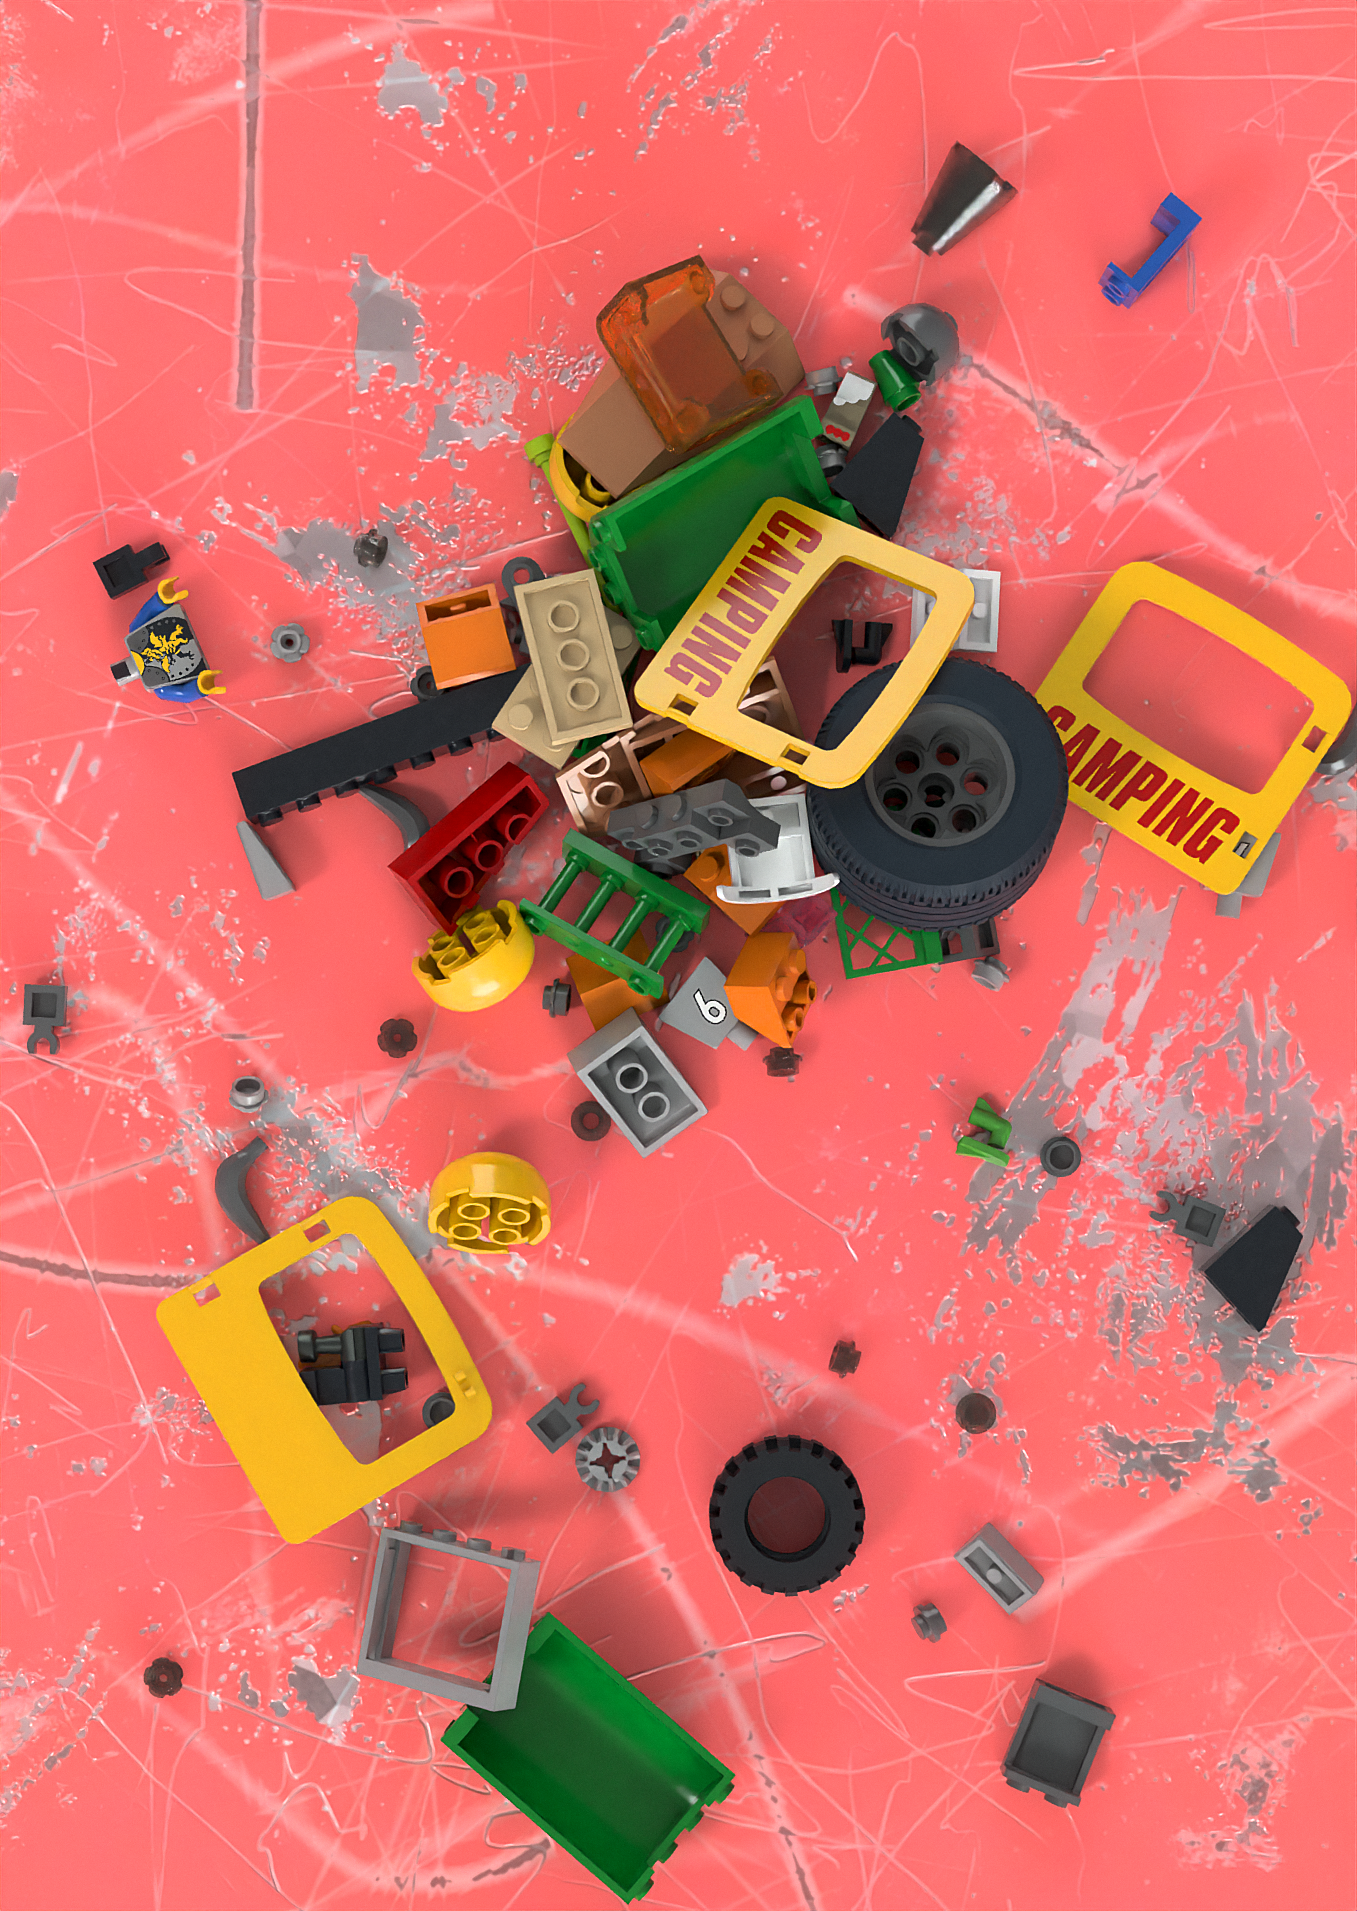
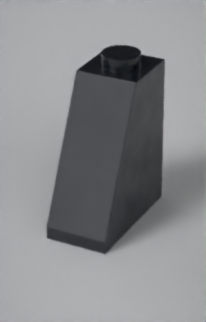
M895 412L829 484L832 495L852 503L856 516L879 537L887 541H891L895 535L924 438L919 435L922 432L921 427L909 416L904 415L900 418Z
M1269 1204L1198 1269L1245 1322L1257 1332H1260L1266 1326L1303 1238V1235L1296 1228L1301 1224L1300 1221L1286 1206L1278 1209L1277 1206Z

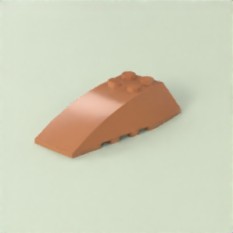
M690 264L638 311L562 433L558 443L615 499H618L766 415L805 378L806 373L789 330L730 273Z
M773 655L767 657L750 684L738 711L743 715L806 742ZM678 700L673 708L691 715L696 707ZM652 712L633 724V727L627 728L555 774L572 817L582 835L588 838L609 836L607 828L610 811L655 799L639 762L684 730L689 729L687 725L670 717L665 718ZM791 749L785 755V758L800 765H803L808 758ZM736 750L726 767L700 785L726 778L740 786L747 799L797 794L807 790L808 781L799 778V775L784 768L774 767Z

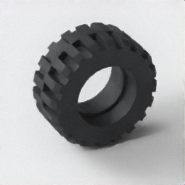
M788 1434V1437H776V1435L764 1437L763 1441L755 1444L751 1442L744 1446L738 1455L732 1456L726 1462L725 1468L717 1476L713 1485V1492L709 1503V1523L715 1549L719 1552L724 1565L730 1572L736 1573L740 1577V1581L751 1587L754 1585L760 1588L762 1593L774 1595V1592L785 1593V1597L798 1596L797 1592L809 1590V1593L820 1590V1585L829 1580L834 1582L841 1576L840 1571L846 1565H851L856 1557L855 1551L858 1545L862 1543L864 1536L865 1507L856 1478L839 1455L833 1450L830 1451L816 1440L811 1439L810 1441L800 1438L799 1435ZM779 1477H795L806 1481L819 1493L825 1507V1521L817 1539L805 1549L793 1553L776 1552L762 1545L752 1533L748 1522L749 1505L756 1491L766 1482Z

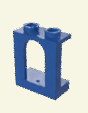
M1171 192L1160 204L1150 222L1167 238L1132 279L1113 262H1110L1098 282L1103 287L1101 290L1102 294L1114 305L1120 306L1123 304L1129 309L1188 241L1202 218Z

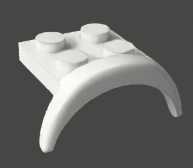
M805 793L748 799L757 811L781 825L778 847L774 850L759 853L757 857H743L735 853V849L727 845L732 887L716 886L717 896L721 900L735 904L779 902L813 896L839 884V875L836 872L815 878Z

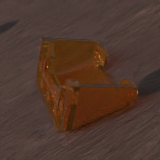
M700 254L626 283L600 311L596 318V330L602 344L661 442L673 455H682L699 447L775 404L784 395L775 376L766 368L758 366L747 372L744 370L707 309L706 304L714 295L715 279Z

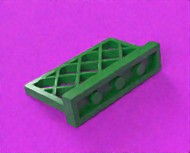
M901 803L887 808L892 811H900L905 805ZM919 827L912 830V833L920 836ZM835 887L829 889L846 980L944 961L938 930L937 932L910 930V934L906 930L892 926L891 923L887 922L886 924L895 930L881 949L863 936V933L875 916H869L859 932L855 931L844 923L843 912L850 902L846 899L841 906L839 891ZM846 931L855 937L850 945H848ZM898 933L912 941L915 959L899 961L886 952ZM860 940L878 952V955L869 967L853 970L850 952ZM882 956H884L886 959L892 962L888 964L877 965Z

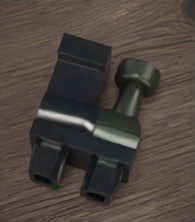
M383 1322L351 1326L343 1333L317 1337V1333L314 1330L299 1331L298 1354L301 1363L316 1362L319 1354H340L341 1365L306 1367L299 1372L300 1378L317 1406L383 1400L389 1394L409 1388L407 1367L386 1368L385 1353L405 1351L404 1329L383 1328Z

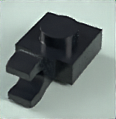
M160 542L152 544L136 554L132 546L127 544L93 562V565L111 599L115 600L148 583L149 580L144 571L170 560V557L164 545H161Z

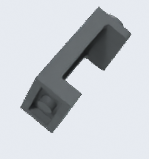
M1036 1678L1000 1766L1002 1775L1007 1778L1006 1784L1026 1793L1029 1792L1030 1787L1045 1793L1044 1799L1062 1808H1066L1068 1803L1079 1807L1082 1799L1080 1792L1105 1730L1110 1731L1116 1717L1113 1710Z

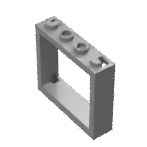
M401 1520L400 1526L382 1527L356 1673L493 1712L515 1709L541 1561L526 1558V1551L519 1548L502 1547V1551L491 1549L492 1542L484 1539L467 1538V1542L456 1540L457 1533L453 1531L433 1529V1533L422 1531L423 1524L413 1521ZM411 1544L511 1570L491 1685L391 1657Z

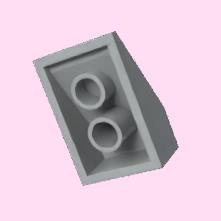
M633 1007L627 1009L566 1054L578 1077L643 1159L709 1112Z

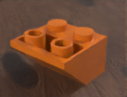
M494 583L416 603L420 626L437 690L450 686H459L473 680L516 670Z
M758 932L754 938L749 935L723 986L734 1016L783 1048H791L798 1032L803 1028L804 1019L811 1004L816 1001L817 997L816 983L814 980H811L806 966V955L800 949L795 932Z

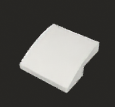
M959 569L960 572L968 576L974 586L975 604L950 651L997 652L1001 572ZM913 588L910 649L924 627L936 602L933 596Z

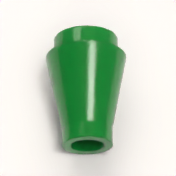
M883 350L869 360L868 364L873 370L885 406H891L894 412H901L920 399L922 395L918 389L920 383L891 355L889 350Z

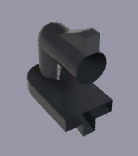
M831 620L836 641V670L838 673L847 674L851 661L853 665L876 666L880 663L882 647L892 631L893 624L865 622L864 647H852L853 620Z

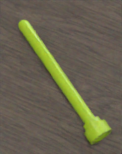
M552 433L538 436L526 443L523 448L530 463H535L537 468L543 469L588 568H594L587 555V550L592 547L585 521L572 514L562 504L552 486L549 459L555 438ZM594 568L598 588L607 608L617 614L621 613L622 611L619 606L611 605L602 590V585L605 584L601 572Z

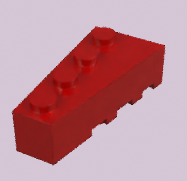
M508 761L387 867L427 919L439 930L451 937L459 926L456 922L467 907L469 909L473 908L481 897L478 894L492 874L496 876L505 865L503 859L514 844L519 845L550 802L530 774Z

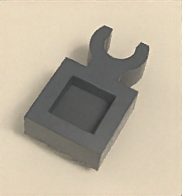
M25 984L23 1025H35L34 1033L30 1035L27 1041L29 1054H37V1043L42 1038H46L50 1042V1054L57 1055L59 1053L60 1040L54 1033V1026L66 1027L68 986Z
M1162 1190L1157 1191L1156 1196L1164 1198L1168 1202V1209L1162 1214L1150 1210L1148 1215L1159 1222L1175 1220L1173 1233L1212 1247L1227 1209L1186 1194L1181 1205L1173 1194Z
M583 1382L574 1386L567 1403L564 1404L556 1396L526 1422V1425L552 1454L583 1428L577 1417L580 1414L587 1415L594 1412L600 1404L597 1398L589 1405L579 1403L577 1396L586 1388Z

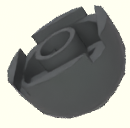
M927 303L907 304L887 316L881 323L882 340L884 341L889 337L893 349L889 352L919 383L925 380L927 381L926 386H931L942 378L955 364L959 355L958 326L955 319L948 312H943L939 308Z

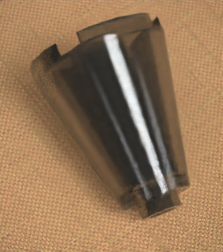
M956 140L950 148L910 230L916 235L912 243L929 257L935 251L942 256L1014 199L1019 191L1007 180L1004 181L1000 178L994 169Z

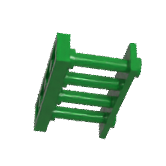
M570 828L562 840V858L565 859L566 865L539 905L525 898L522 899L519 904V912L524 918L523 921L529 926L533 934L537 936L544 934L627 981L628 986L636 993L643 996L650 994L659 999L663 994L664 977L657 974L684 931L689 932L692 930L699 935L702 934L709 923L711 907ZM587 871L598 877L601 884L575 923L571 925L552 913L578 874ZM622 891L633 897L636 903L610 943L606 945L587 933L614 892ZM656 910L669 917L671 923L642 965L622 953L648 913Z

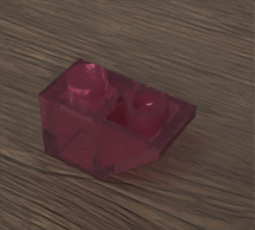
M819 894L787 900L759 932H795L801 949L811 944L838 913ZM745 933L744 936L748 938L749 934Z

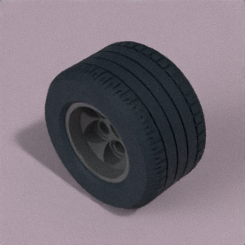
M946 657L939 671L904 723L857 781L842 788L832 789L817 786L810 782L807 783L805 800L813 853L816 855V860L821 869L824 870L825 875L838 873L839 884L835 888L843 896H846L849 902L856 907L859 906L860 910L869 916L873 915L875 919L884 923L889 922L892 926L902 929L907 927V930L937 932V930H941V932L954 931L955 928L959 930L971 927L972 924L977 925L987 921L988 918L991 919L999 915L1003 910H1007L1032 887L1049 859L1064 818L1069 791L1068 766L1066 765L1067 759L1058 732H1056L1057 729L1051 718H1048L1047 712L1041 704L1037 703V699L1029 691L1026 692L1025 688L1016 680L1012 681L1010 676H1006L1001 671L997 672L993 667L991 668L986 664L981 665L980 662H974L971 659H968V661L963 660L962 657ZM903 660L875 670L868 674L867 678L864 677L855 683L853 688H849L834 704L830 713L827 714L813 746L826 751L836 749L875 703ZM941 753H950L956 758L957 763L950 766L943 765L937 760L936 756ZM901 761H910L915 764L917 770L910 774L902 773L898 770L896 764ZM969 782H977L984 787L985 792L980 795H973L965 789L964 785ZM927 795H936L941 798L939 808L926 805ZM889 798H897L904 803L905 807L900 811H892L885 806L884 801ZM958 819H964L971 823L973 830L962 833L957 831L952 823ZM918 827H925L931 831L933 837H922L913 834L912 830Z

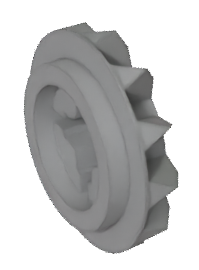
M601 1427L591 1431L581 1440L576 1451L575 1464L582 1481L595 1491L613 1493L628 1486L635 1478L640 1466V1453L634 1439L625 1431L614 1427ZM603 1443H607V1447L612 1455L626 1457V1459H620V1462L613 1464L612 1477L608 1476V1471L605 1470L604 1465L590 1464L591 1461H596L597 1458L602 1457Z

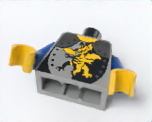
M174 576L159 583L158 591L142 606L129 625V634L124 638L130 656L110 664V668L119 687L140 678L145 690L150 694L155 693L161 700L187 704L209 694H223L227 689L226 686L215 687L214 679L216 675L223 673L222 670L210 669L184 607L179 603L173 605L174 602L183 600L189 595L188 590H183L176 594L173 585L176 580H179V577Z

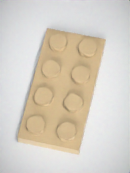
M594 568L513 586L552 746L633 727Z
M603 605L622 677L641 648V644L630 622ZM531 663L495 718L492 728L561 771L581 739L552 746Z

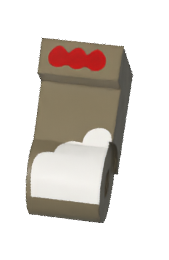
M848 370L835 398L833 397L822 419L821 424L824 433L815 437V439L826 444H836L838 449H845L848 454L878 383Z

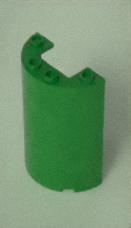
M796 396L591 517L588 531L592 548L587 550L589 560L594 568L600 571L605 584L602 585V590L611 605L619 606L635 629V635L645 650L653 649L657 653L751 520L768 499L784 497L861 529L852 503L831 494L811 440L824 433L811 396Z
M546 1612L532 1626L534 1629L527 1638L515 1709L493 1712L464 1704L460 1709L461 1715L456 1721L453 1719L443 1732L440 1741L624 1902L629 1904L633 1898L640 1901L654 1884V1881L651 1879L655 1873L652 1868L657 1861L663 1864L670 1858L678 1847L674 1840L684 1828L690 1832L704 1816V1812L701 1810L704 1804L710 1807L714 1801L721 1804L735 1787L731 1780L736 1775L550 1612ZM493 1670L482 1681L483 1683L491 1685Z

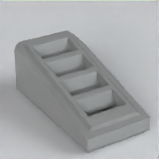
M246 821L237 823L236 828L262 899L269 902L296 892L295 885L253 826Z

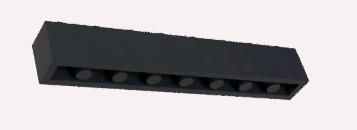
M531 662L516 667V670L494 675L233 772L232 776L247 819L255 825L260 823L262 827L270 826L284 819L283 814L298 809L300 813L314 810L322 805L321 800L336 795L338 799L346 798L360 791L359 786L372 781L376 785L387 783L398 777L397 772L409 767H412L413 770H421L435 764V758L450 753L451 756H459L473 750L474 743L488 739L489 742H496L507 738L494 730L492 723L531 665Z

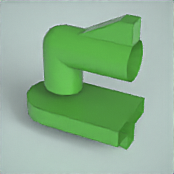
M978 1097L968 1123L991 1132L987 1145L964 1135L958 1142L955 1154L981 1158L992 1164L1006 1167L1010 1157L997 1149L1005 1148L1012 1131L1011 1123L999 1117L984 1099Z

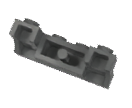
M725 778L610 811L607 834L621 841L624 847L635 850L634 864L662 880H670L672 876L685 873L691 866L692 855L696 851L726 844L735 849V853L740 856L757 857L759 853L777 849L781 825L757 811L750 804L741 787Z

